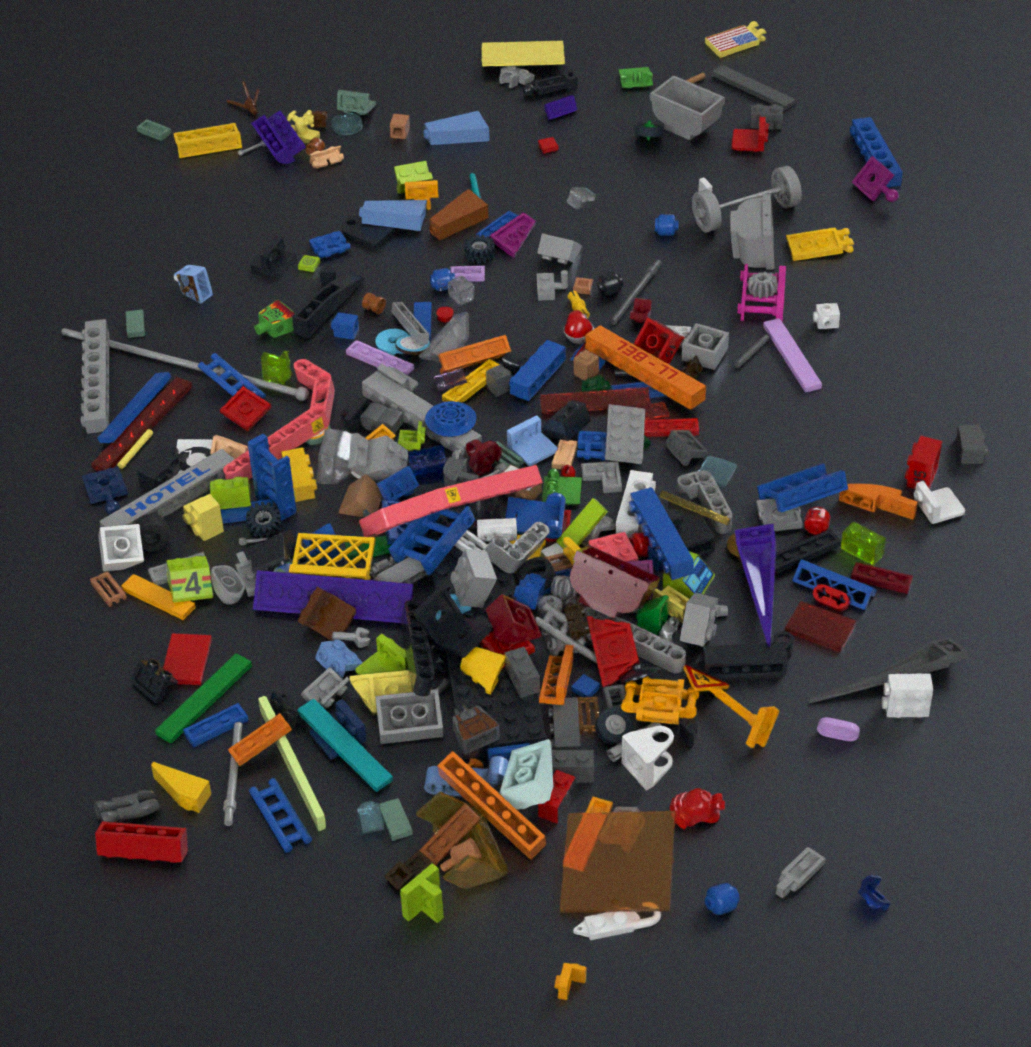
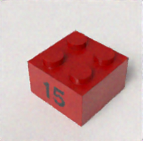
M647 318L634 345L670 364L684 337L659 321Z
M920 435L918 442H914L912 447L913 454H909L907 459L909 468H907L905 473V479H908V488L916 489V483L924 481L929 489L931 488L939 467L942 447L941 440Z

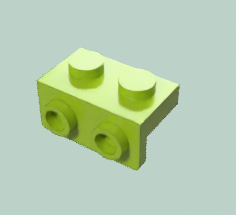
M422 421L418 422L417 431L400 430L398 444L408 451H413V449L420 450L421 444L425 443L426 427H422Z

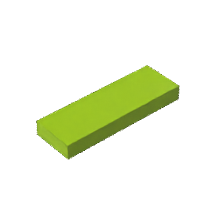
M592 498L556 542L562 548H565L563 539L569 537L579 546L608 511L596 499Z

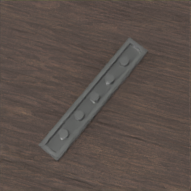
M721 65L712 73V76L772 105L783 106L785 111L795 104L794 98L724 65Z

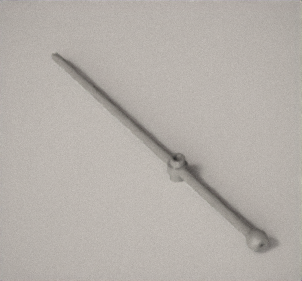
M66 328L61 330L65 336L84 340L81 332ZM109 340V347L202 371L198 368L199 363ZM222 367L213 369L219 376L226 371ZM243 375L256 386L294 395L300 401L306 400L309 396V391L305 387L296 389Z

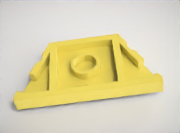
M409 670L350 676V683L372 715H377L375 696L413 692Z

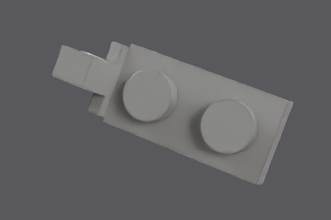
M242 551L236 553L238 564H235V569L243 579L246 594L250 597L255 594L257 572H252L251 559L247 560Z
M807 847L781 872V876L778 879L780 883L776 886L777 891L775 894L783 899L789 894L790 890L793 892L797 891V889L799 890L825 864L826 858Z

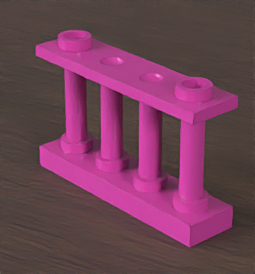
M745 264L744 271L741 270L740 281H743L742 303H738L737 314H741L740 321H744L745 312L772 314V316H776V319L780 318L783 321L786 266H779V273L775 272L773 276H776L778 284L777 292L774 293V296L762 297L760 299L759 297L746 294V290H749L747 279L752 277V274L758 273H748V264ZM745 301L773 303V307L745 305Z

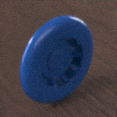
M448 401L433 406L425 416V423L428 429L437 435L456 437L469 432L474 427L477 418L475 411L470 406L461 402Z

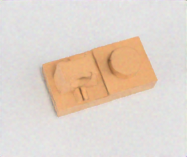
M215 435L213 436L210 454L223 449L236 459L248 451V446Z

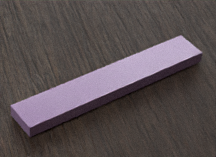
M781 319L763 322L764 329L804 392L822 389L821 381Z

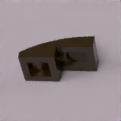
M417 850L405 863L402 864L399 861L384 877L400 891L431 865L432 862Z

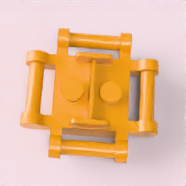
M650 676L643 678L642 685H637L635 681H629L625 685L626 695L622 701L621 709L624 712L636 713L637 721L679 725L680 718L691 719L696 716L697 709L695 705L696 699L699 697V691H694L692 687L688 688V690L684 689L683 679L672 681L652 679ZM634 695H640L639 703L633 702ZM682 699L688 700L685 708L682 707Z

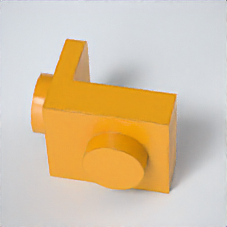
M576 963L563 964L561 975H557L555 980V989H558V999H568L572 981L586 982L585 966Z

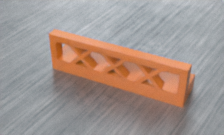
M506 335L439 354L442 368L439 370L440 374L480 364L489 359L493 360L503 357L511 352Z
M566 644L563 656L549 655L539 703L564 705L573 666L574 645Z

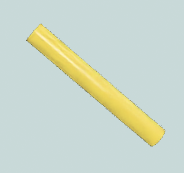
M147 429L117 464L120 469H123L153 435V431Z

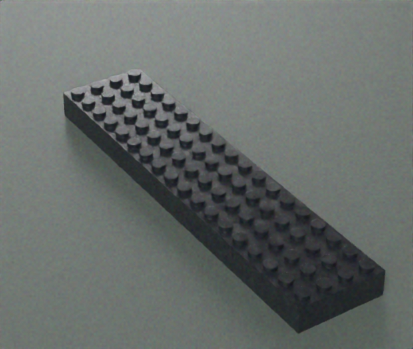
M444 483L418 486V495L445 487ZM497 497L449 508V510L461 513L466 506L470 507L475 521L467 530L476 537H478L477 520L502 519ZM441 515L436 520V523L450 527L455 520ZM429 529L425 537L438 541L443 533ZM427 546V552H429L432 547ZM456 546L449 551L438 567L431 573L434 592L440 586H443L449 594H456L454 585L451 582V573L455 570L458 559L463 554V551ZM491 562L497 580L482 608L471 607V610L464 612L463 616L488 624L492 630L491 632H493L494 629L488 620L486 608L501 594L517 600V598L514 597L516 587L513 573H507ZM444 652L454 710L461 704H464L467 709L480 706L500 727L499 740L466 755L463 754L461 749L462 760L466 764L470 762V758L477 759L480 762H487L488 748L527 743L532 745L546 740L537 693L520 698L506 671V667H503L498 675V683L491 695L487 694L485 688L480 683L476 684L472 681L471 676L466 675L460 670L463 657Z

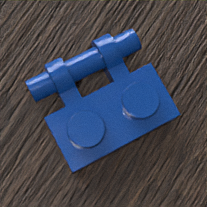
M340 231L309 240L310 247L319 258H328L332 254L345 253L346 250L351 249L350 244L346 243V239Z
M579 431L578 449L585 450H577V457L584 458V460H590V458L605 460L606 432Z

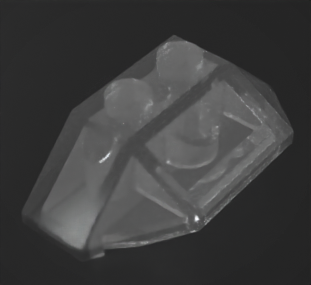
M464 312L454 315L430 341L427 348L419 354V357L425 360L440 362L439 354L464 347V344L469 339V314Z
M325 429L318 456L317 483L336 485L340 479L352 472L348 468L352 433L344 430Z

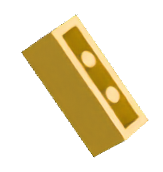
M303 447L281 451L282 458L285 456L290 458L295 502L314 499V491L317 490L316 480L312 479L314 477L312 466L308 467L310 465L309 455H305Z

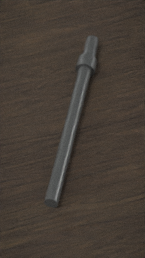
M657 259L652 266L647 268L643 278L611 318L610 323L612 325H616L647 282L656 275L657 269L662 264L660 260Z

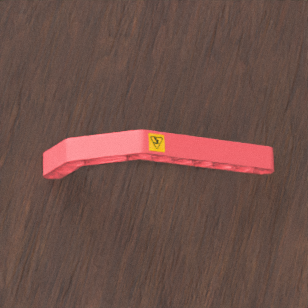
M306 359L296 361L293 366L297 381L313 391L310 409L268 437L269 452L278 460L282 458L281 451L296 449L328 427L330 423L335 393L331 375ZM249 450L223 468L226 480L235 477H248V480L253 478Z
M537 465L439 488L382 508L359 520L364 537H376L398 525L441 510L532 488L543 484Z

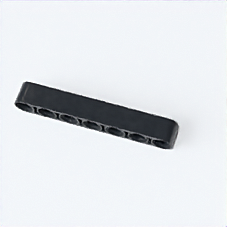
M408 600L404 604L401 626L412 691L416 695L426 697L431 693L435 677L428 635L413 614L421 603Z

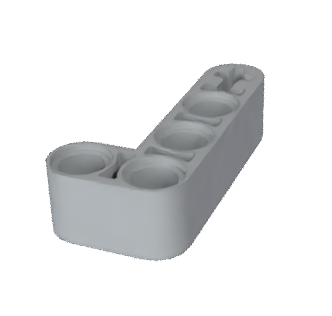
M702 470L679 476L677 480V494L686 492L690 499L698 497L715 531L720 534L729 533L732 529V512L712 474Z
M536 522L514 544L502 536H493L485 551H487L491 562L507 573H514L542 545L550 531L544 523Z

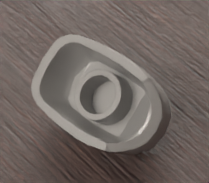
M214 566L210 573L214 591L223 603L229 605L238 603L245 589L243 579L230 566Z

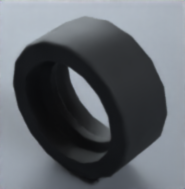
M535 557L524 562L518 568L516 575L518 582H520V580H524L527 574L545 571L541 575V578L546 579L543 590L545 591L551 586L556 573L548 559Z

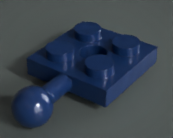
M119 467L108 468L82 476L91 504L106 500L105 510L109 515L120 509V504L114 498L127 495L128 493Z

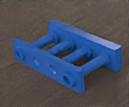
M261 434L247 442L255 497L258 500H262L268 496L277 504L282 521L296 513L290 458L285 456L278 460L269 452L268 437Z
M822 463L758 485L757 490L759 500L775 499L777 510L782 513L848 490L845 471L839 470L827 475L825 464Z
M466 506L461 513L445 509L415 519L410 522L388 550L395 562L399 563L406 557H410L420 561L426 574L431 575L457 541L473 524L475 517L470 507ZM441 515L455 520L450 527L436 523V520ZM429 529L443 533L438 541L424 536ZM417 543L432 547L427 555L412 550Z

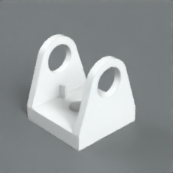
M665 726L637 730L622 736V764L646 791L654 787L672 767V756L665 750L672 744L674 735ZM657 732H664L669 736V739L665 742H657L652 736ZM660 756L668 760V763L662 767L655 766L654 762Z

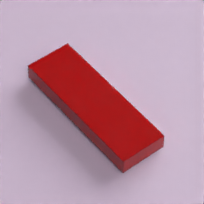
M698 418L644 421V435L646 437H666L670 435L672 430H689L693 436L699 435Z

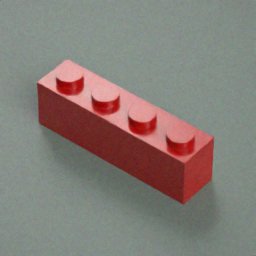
M102 821L95 832L97 855L109 858L124 857L127 859L161 860L176 863L182 862L188 851L186 828Z

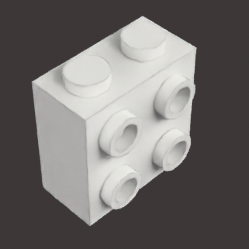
M888 674V681L884 683L885 696H882V709H886L887 717H929L933 694L931 674Z

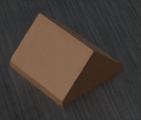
M365 474L350 484L339 509V514L367 517L378 511L383 496L376 482Z

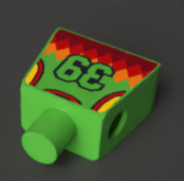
M277 299L259 312V324L254 326L255 331L258 335L267 332L274 338L294 331L292 316L295 313Z

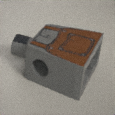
M461 704L455 708L454 713L456 715L452 718L453 731L464 755L500 739L499 724L480 706L467 709L464 704Z

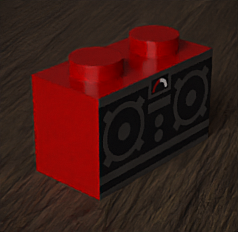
M558 770L555 771L550 800L543 804H538V817L556 824L559 823L576 793L575 776Z

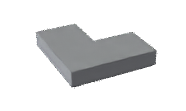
M618 461L581 464L583 481L602 480L603 493L622 492Z

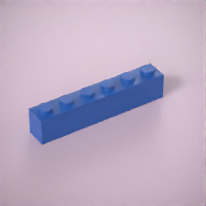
M650 487L630 493L631 501L628 502L630 511L635 513L636 522L638 525L641 524L642 532L645 537H648L651 549H655L656 558L662 562L665 574L668 573L671 580L694 574L693 558L653 488Z

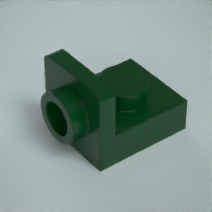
M602 374L582 381V395L584 398L598 393H602L605 399L609 398L611 387L608 380L605 381Z

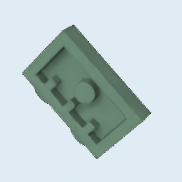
M346 90L337 91V110H342V112H357L359 115H365L376 105V101L369 100V94Z

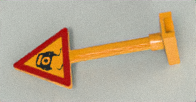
M684 665L683 669L694 691H711L719 700L748 721L752 729L746 745L750 748H754L755 744L765 747L780 710L774 706L761 707L758 714H753L722 690L728 689L729 684L688 665Z

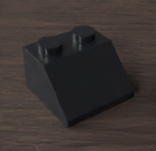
M576 400L569 401L567 405L557 411L541 429V433L544 436L569 441L591 422L586 403Z

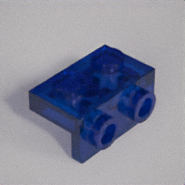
M443 445L408 452V463L414 476L423 477L427 473L432 472L443 473V467L447 461Z

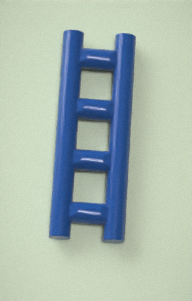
M216 353L211 355V359L214 361L208 365H205L203 362L198 364L200 370L230 395L234 396L238 390L245 386L262 399H265L266 394ZM219 365L226 370L220 376L213 371ZM231 376L239 381L233 386L225 381Z
M275 778L269 780L270 787L258 791L256 787L249 789L251 796L286 853L292 850L291 843L303 839L305 844L312 841L310 834ZM275 794L279 802L267 806L264 798ZM284 809L288 816L276 821L273 813ZM293 824L297 832L285 836L281 828Z

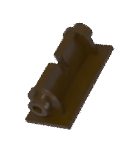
M695 355L693 360L687 361L681 372L695 380L703 370L697 355Z
M577 597V603H567L564 611L567 622L575 621L568 623L570 637L576 641L585 636L587 642L586 633H590L588 621L583 622V617L586 616L584 604L579 605Z

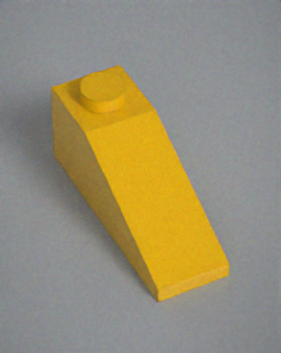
M155 762L151 764L154 779L181 807L188 811L192 810L198 813L201 811L211 796L208 780Z

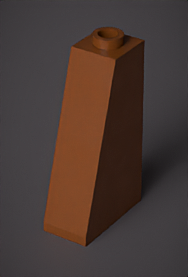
M468 189L430 218V233L439 240H442L488 219V204Z

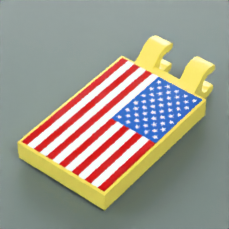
M753 21L747 27L742 25L706 37L705 44L721 58L759 45L760 41L766 40L763 36L766 31L763 28L757 30L755 27L759 26V24Z

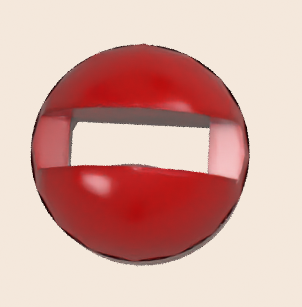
M568 464L564 465L561 469V477H576L575 468Z

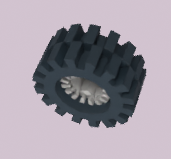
M476 235L475 238L471 236V239H466L464 251L465 258L469 262L472 261L474 264L475 262L477 264L483 262L485 264L486 261L490 262L494 258L495 243L492 238L490 239L489 236L485 238V235H481V237Z
M261 502L260 506L256 503L255 508L252 506L249 508L250 511L246 513L247 528L250 534H254V537L257 538L259 535L260 538H263V536L270 538V534L274 536L276 535L275 531H280L281 515L279 509H276L274 504L271 507V503L267 502V505H265L264 502ZM263 518H267L269 520L265 521L263 524L259 522V520H263Z

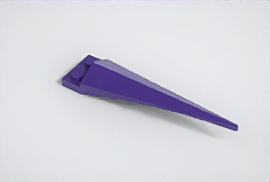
M774 524L735 530L738 553L769 647L771 646L777 548Z

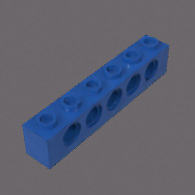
M871 117L852 120L850 135L854 137L855 143L859 146L861 154L864 155L866 163L871 156L875 157L894 174L886 186L888 188L901 186L903 172Z

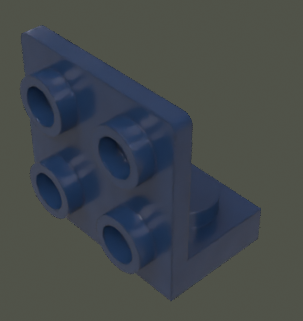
M343 699L336 702V717L334 719L359 744L366 742L364 723ZM314 729L309 731L310 736L329 759L332 760L340 756Z

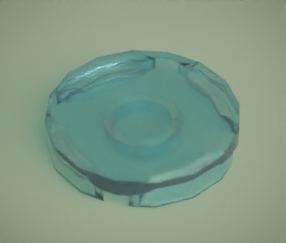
M344 113L345 115L342 116L338 114L331 121L332 130L339 135H352L359 132L363 127L361 117L355 113Z

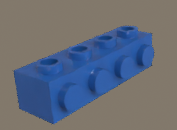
M546 340L543 345L539 346L536 353L530 356L525 365L521 366L519 371L510 378V394L529 401L566 360V347Z

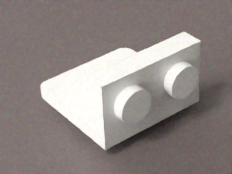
M924 481L916 483L914 500L918 501L919 507L932 524L965 514V508L950 488L946 487L931 492Z

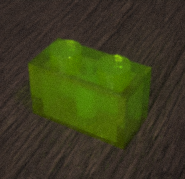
M854 521L842 532L841 549L872 565L884 555L885 537Z

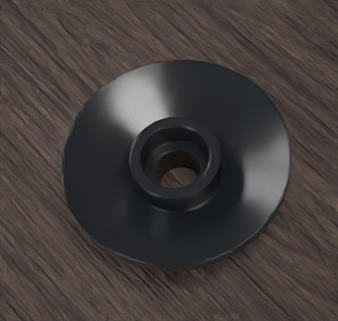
M639 663L632 666L633 670L627 673L621 679V682L644 678L660 672L661 669L651 666L645 667L644 663Z

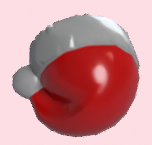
M574 310L568 315L563 330L565 337L575 344H584L585 335L595 328L585 314L580 310Z

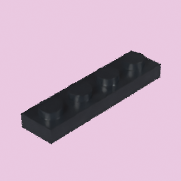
M829 529L777 551L775 574L799 565L801 559L808 561L840 547L841 539Z

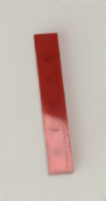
M649 387L540 395L542 414L556 413L571 400L586 403L588 411L608 409L609 404L627 407L650 406Z

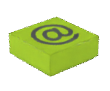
M304 255L298 264V270L315 272L320 264V258Z

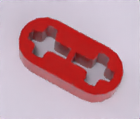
M824 584L816 586L813 590V597L822 605L837 611H845L850 605L849 597L840 590ZM825 590V593L830 597L822 596L820 598L818 592ZM843 597L845 603H841L839 606L837 601L833 600V598L840 600Z

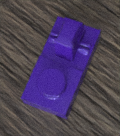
M574 95L544 104L545 112L550 120L577 111Z

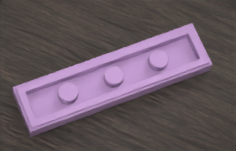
M357 340L346 349L347 355L375 367L382 363L387 367H395L406 375L414 370V364Z

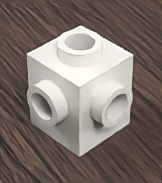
M837 303L816 304V311L813 312V322H816L817 328H839L840 312Z

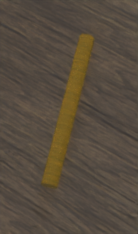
M662 490L660 493V498L727 526L730 524L731 518Z

